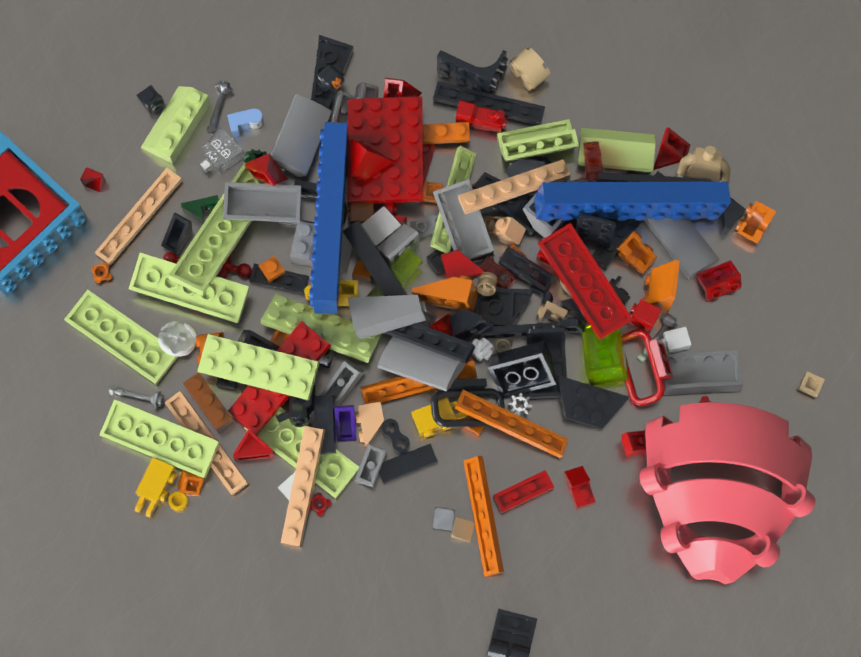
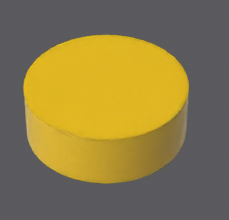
M180 491L171 493L168 498L169 506L175 511H183L189 503L187 495L180 493Z

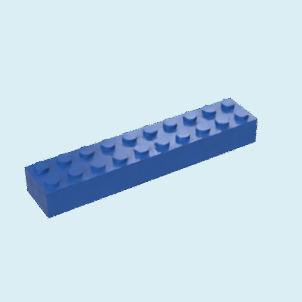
M324 122V129L320 130L319 181H317L318 196L315 203L314 252H312L313 270H311L312 288L309 291L310 307H314V314L338 315L348 155L347 123Z
M728 181L542 182L534 198L536 220L542 219L543 221H552L553 219L570 221L577 219L580 213L606 220L617 219L618 221L626 219L638 221L644 219L662 220L664 218H671L672 220L708 218L709 220H715L729 206L731 199Z

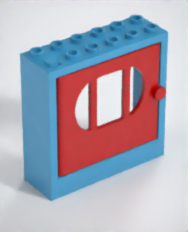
M0 132V197L4 195L33 222L15 241L0 229V237L8 244V247L0 248V291L6 295L11 293L21 280L26 279L35 266L42 264L44 258L49 253L54 252L62 240L69 238L72 231L76 227L81 226L87 216L75 199L4 133ZM12 152H13L21 161H19V160L12 154ZM24 164H26L35 174H33ZM38 177H40L50 188H48ZM24 189L34 194L40 204L39 217H35L9 190ZM52 190H54L64 201H62Z

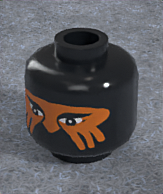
M335 64L333 66L327 65L318 74L320 81L318 85L325 92L327 90L335 92L345 82V74Z

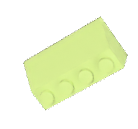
M179 86L141 148L174 164L211 104L208 95L193 87Z

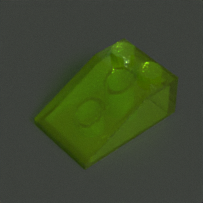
M585 326V333H582L585 371L590 385L594 386L629 379L621 328L599 341L592 328Z

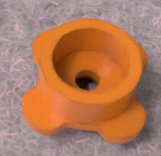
M108 263L98 264L91 268V272L95 276V283L99 284L101 281L112 279Z

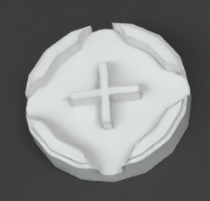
M173 321L161 328L158 343L167 354L185 356L194 350L197 334L190 325Z

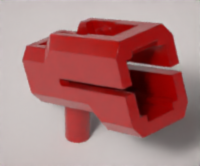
M460 100L455 123L469 122L471 128L501 133L502 128L506 129L508 118L505 117V112L502 110H493Z

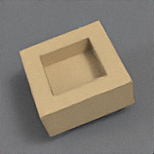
M807 371L798 390L817 398L825 379Z

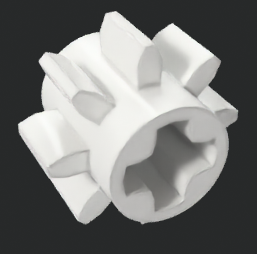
M475 338L472 342L475 346L472 356L478 361H481L483 358L488 361L493 353L491 351L493 345L485 338H482L480 341Z
M522 393L517 398L512 396L513 403H508V407H512L510 412L518 416L522 414L528 416L526 409H532V405L527 403L530 398L527 397L525 399L522 397ZM517 403L519 405L523 403V409L521 407L516 408Z

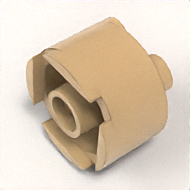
M528 46L511 59L509 63L512 68V74L516 78L521 77L523 79V85L528 91L536 88L551 75L548 67L544 69L542 58L532 48L529 49Z

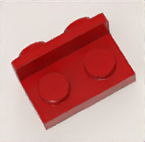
M731 260L696 273L697 280L705 291L707 301L742 287L741 274Z

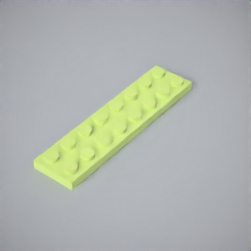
M245 163L232 180L234 183L267 184L255 179L244 166ZM224 194L169 274L170 280L201 295H204L252 222L251 220L223 219Z

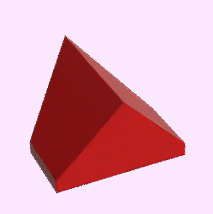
M385 78L383 98L417 97L422 94V92L405 80Z
M667 127L653 170L679 163L684 156L688 155L691 144Z
M354 139L351 140V175L367 180L394 162L368 145Z
M270 153L249 161L244 165L255 179L272 186L289 180Z
M460 249L441 254L447 279L467 276L474 280L484 273L480 267L461 253Z
M250 429L247 430L233 453L235 462L274 457L273 450Z

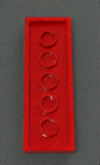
M571 223L538 242V246L599 341L633 320Z
M301 321L277 351L318 362L331 345ZM248 385L229 408L228 412L258 436L290 396Z

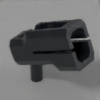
M316 379L310 400L290 396L288 410L276 416L279 423L289 419L295 427H303L310 424V414L314 411Z

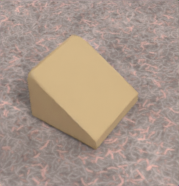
M456 517L451 538L471 542L475 523Z

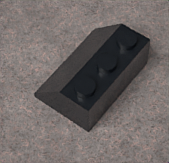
M545 341L492 354L490 357L488 369L503 398L553 386L557 383L552 355Z

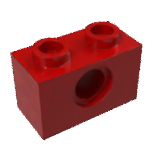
M640 299L638 304H633L629 312L633 320L628 326L635 330H646L650 334L662 309Z

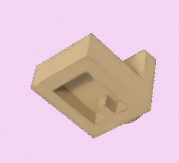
M547 301L545 306L541 305L537 312L539 316L538 322L542 323L546 314L549 315L548 317L551 320L559 322L561 319L566 318L568 311Z

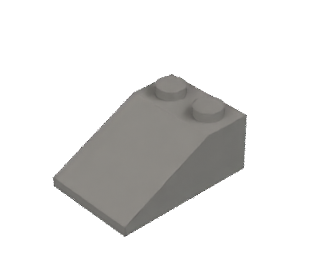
M303 221L297 223L290 253L291 263L313 267V234H315L313 223ZM344 233L342 236L340 272L347 273L353 247Z

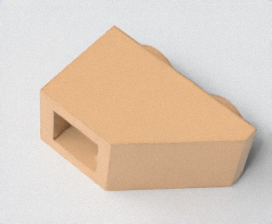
M486 216L484 220L489 238L508 245L512 243L515 245L520 244L526 228L512 217Z
M381 402L358 406L359 412H355L357 424L361 423L362 430L358 431L360 443L364 442L365 447H368L373 442L384 422Z

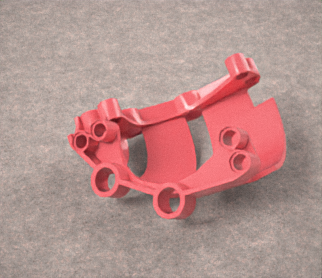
M717 402L686 404L680 406L679 422L673 423L666 416H661L647 422L645 431L647 467L640 471L639 476L644 491L649 495H653L664 527L661 529V540L664 548L669 553L677 552L690 575L696 580L711 579L725 585L736 581L756 564L761 567L773 565L780 556V547L777 544L780 537L795 516L804 517L808 515L816 503L814 495L806 489L812 462L811 446L800 436L789 438V422L773 413L740 404ZM702 462L742 465L768 473L781 480L782 495L780 498L759 486L722 478H697L672 483L671 470L675 466ZM703 521L726 522L747 528L756 533V535L739 540L705 537L690 529L687 524Z

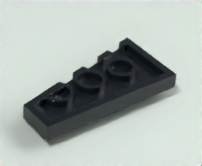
M319 35L311 100L330 109L337 90L335 92L329 90L325 92L318 85L320 82L318 74L327 65L333 66L334 64L344 73L354 47Z
M484 172L472 188L475 190L501 180ZM523 194L493 205L506 217H512L525 227V232L529 236L535 231L523 211V208L533 196Z

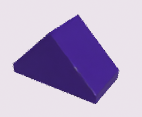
M354 405L334 406L337 441L357 440Z

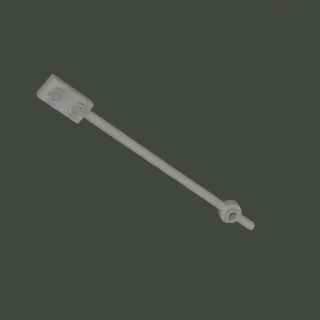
M595 167L591 171L590 176L573 180V182H596L599 172L623 174L627 173V170H607L606 168ZM538 191L528 193L527 195L534 196ZM492 205L480 209V212L483 215L498 209ZM439 213L410 221V227L419 233V240L433 236Z

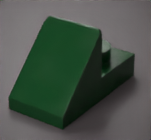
M218 195L188 201L181 203V207L185 214L204 224L203 212L211 213L219 198Z

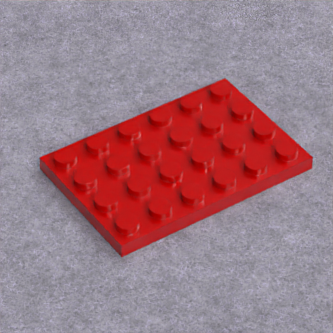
M422 96L348 99V204L424 202ZM354 139L368 145L394 162L367 180L351 175V140Z

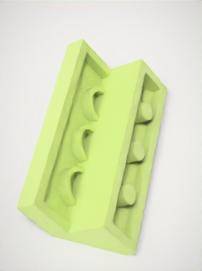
M570 119L497 133L501 154L505 162L579 147L575 129L572 130Z
M581 127L578 165L653 173L655 134ZM587 147H589V149L593 147L592 151H588Z

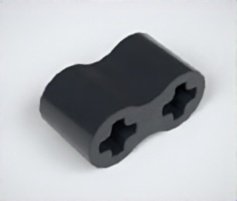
M394 419L385 420L381 426L382 434L392 442L394 452L397 455L409 452L410 441L407 436L400 432L398 422ZM387 426L394 427V432L387 431ZM398 442L405 443V448L398 447Z

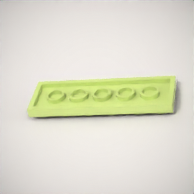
M143 253L139 254L130 282V290L239 323L250 289L249 286L216 276L204 295H201L169 279V274L175 267V263Z
M89 290L84 293L64 319L68 324L155 385L160 382L179 357L167 354L161 349L157 337Z
M275 293L261 318L262 325L289 335L302 321L331 345L330 350L369 363L382 335L381 333L359 340L351 320L334 314H314V307Z
M208 334L197 372L310 400L319 362Z
M115 399L99 435L202 478L207 477L220 445V441Z
M280 408L259 433L258 437L276 454L296 468L305 426L295 427L289 419L279 423L276 416L286 412L283 408ZM337 449L336 454L320 455L315 484L337 499L360 467Z

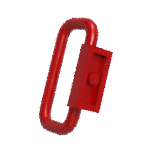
M636 329L623 334L617 340L616 350L630 399L638 406H646L657 402L665 393L664 379L674 378L664 343L658 339L652 340L650 334L643 329ZM639 336L644 339L658 388L655 394L642 399L637 396L624 350L626 341Z

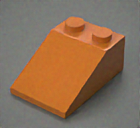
M674 260L652 268L650 274L646 275L645 285L648 286V292H644L643 300L662 309V313H668L675 300L680 260Z
M460 276V278L451 277L412 288L411 291L413 295H418L420 301H424L427 305L454 310L464 308L473 313L478 297V291L473 280L467 276Z

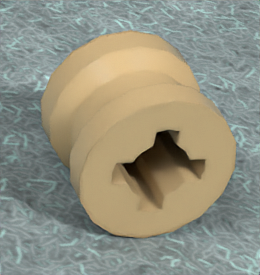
M484 272L478 277L477 291L481 295L491 296L496 291L497 277L491 272Z

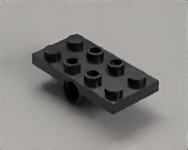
M498 609L487 657H529L537 618Z

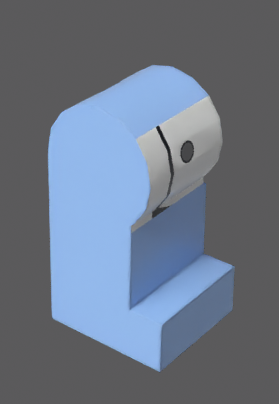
M249 109L227 115L233 138L240 136L239 131L250 128L259 129L264 123L262 113L258 109Z

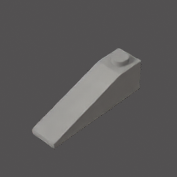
M351 360L344 361L320 396L334 395L335 406H340L365 371ZM314 411L310 414V424L305 426L315 428Z

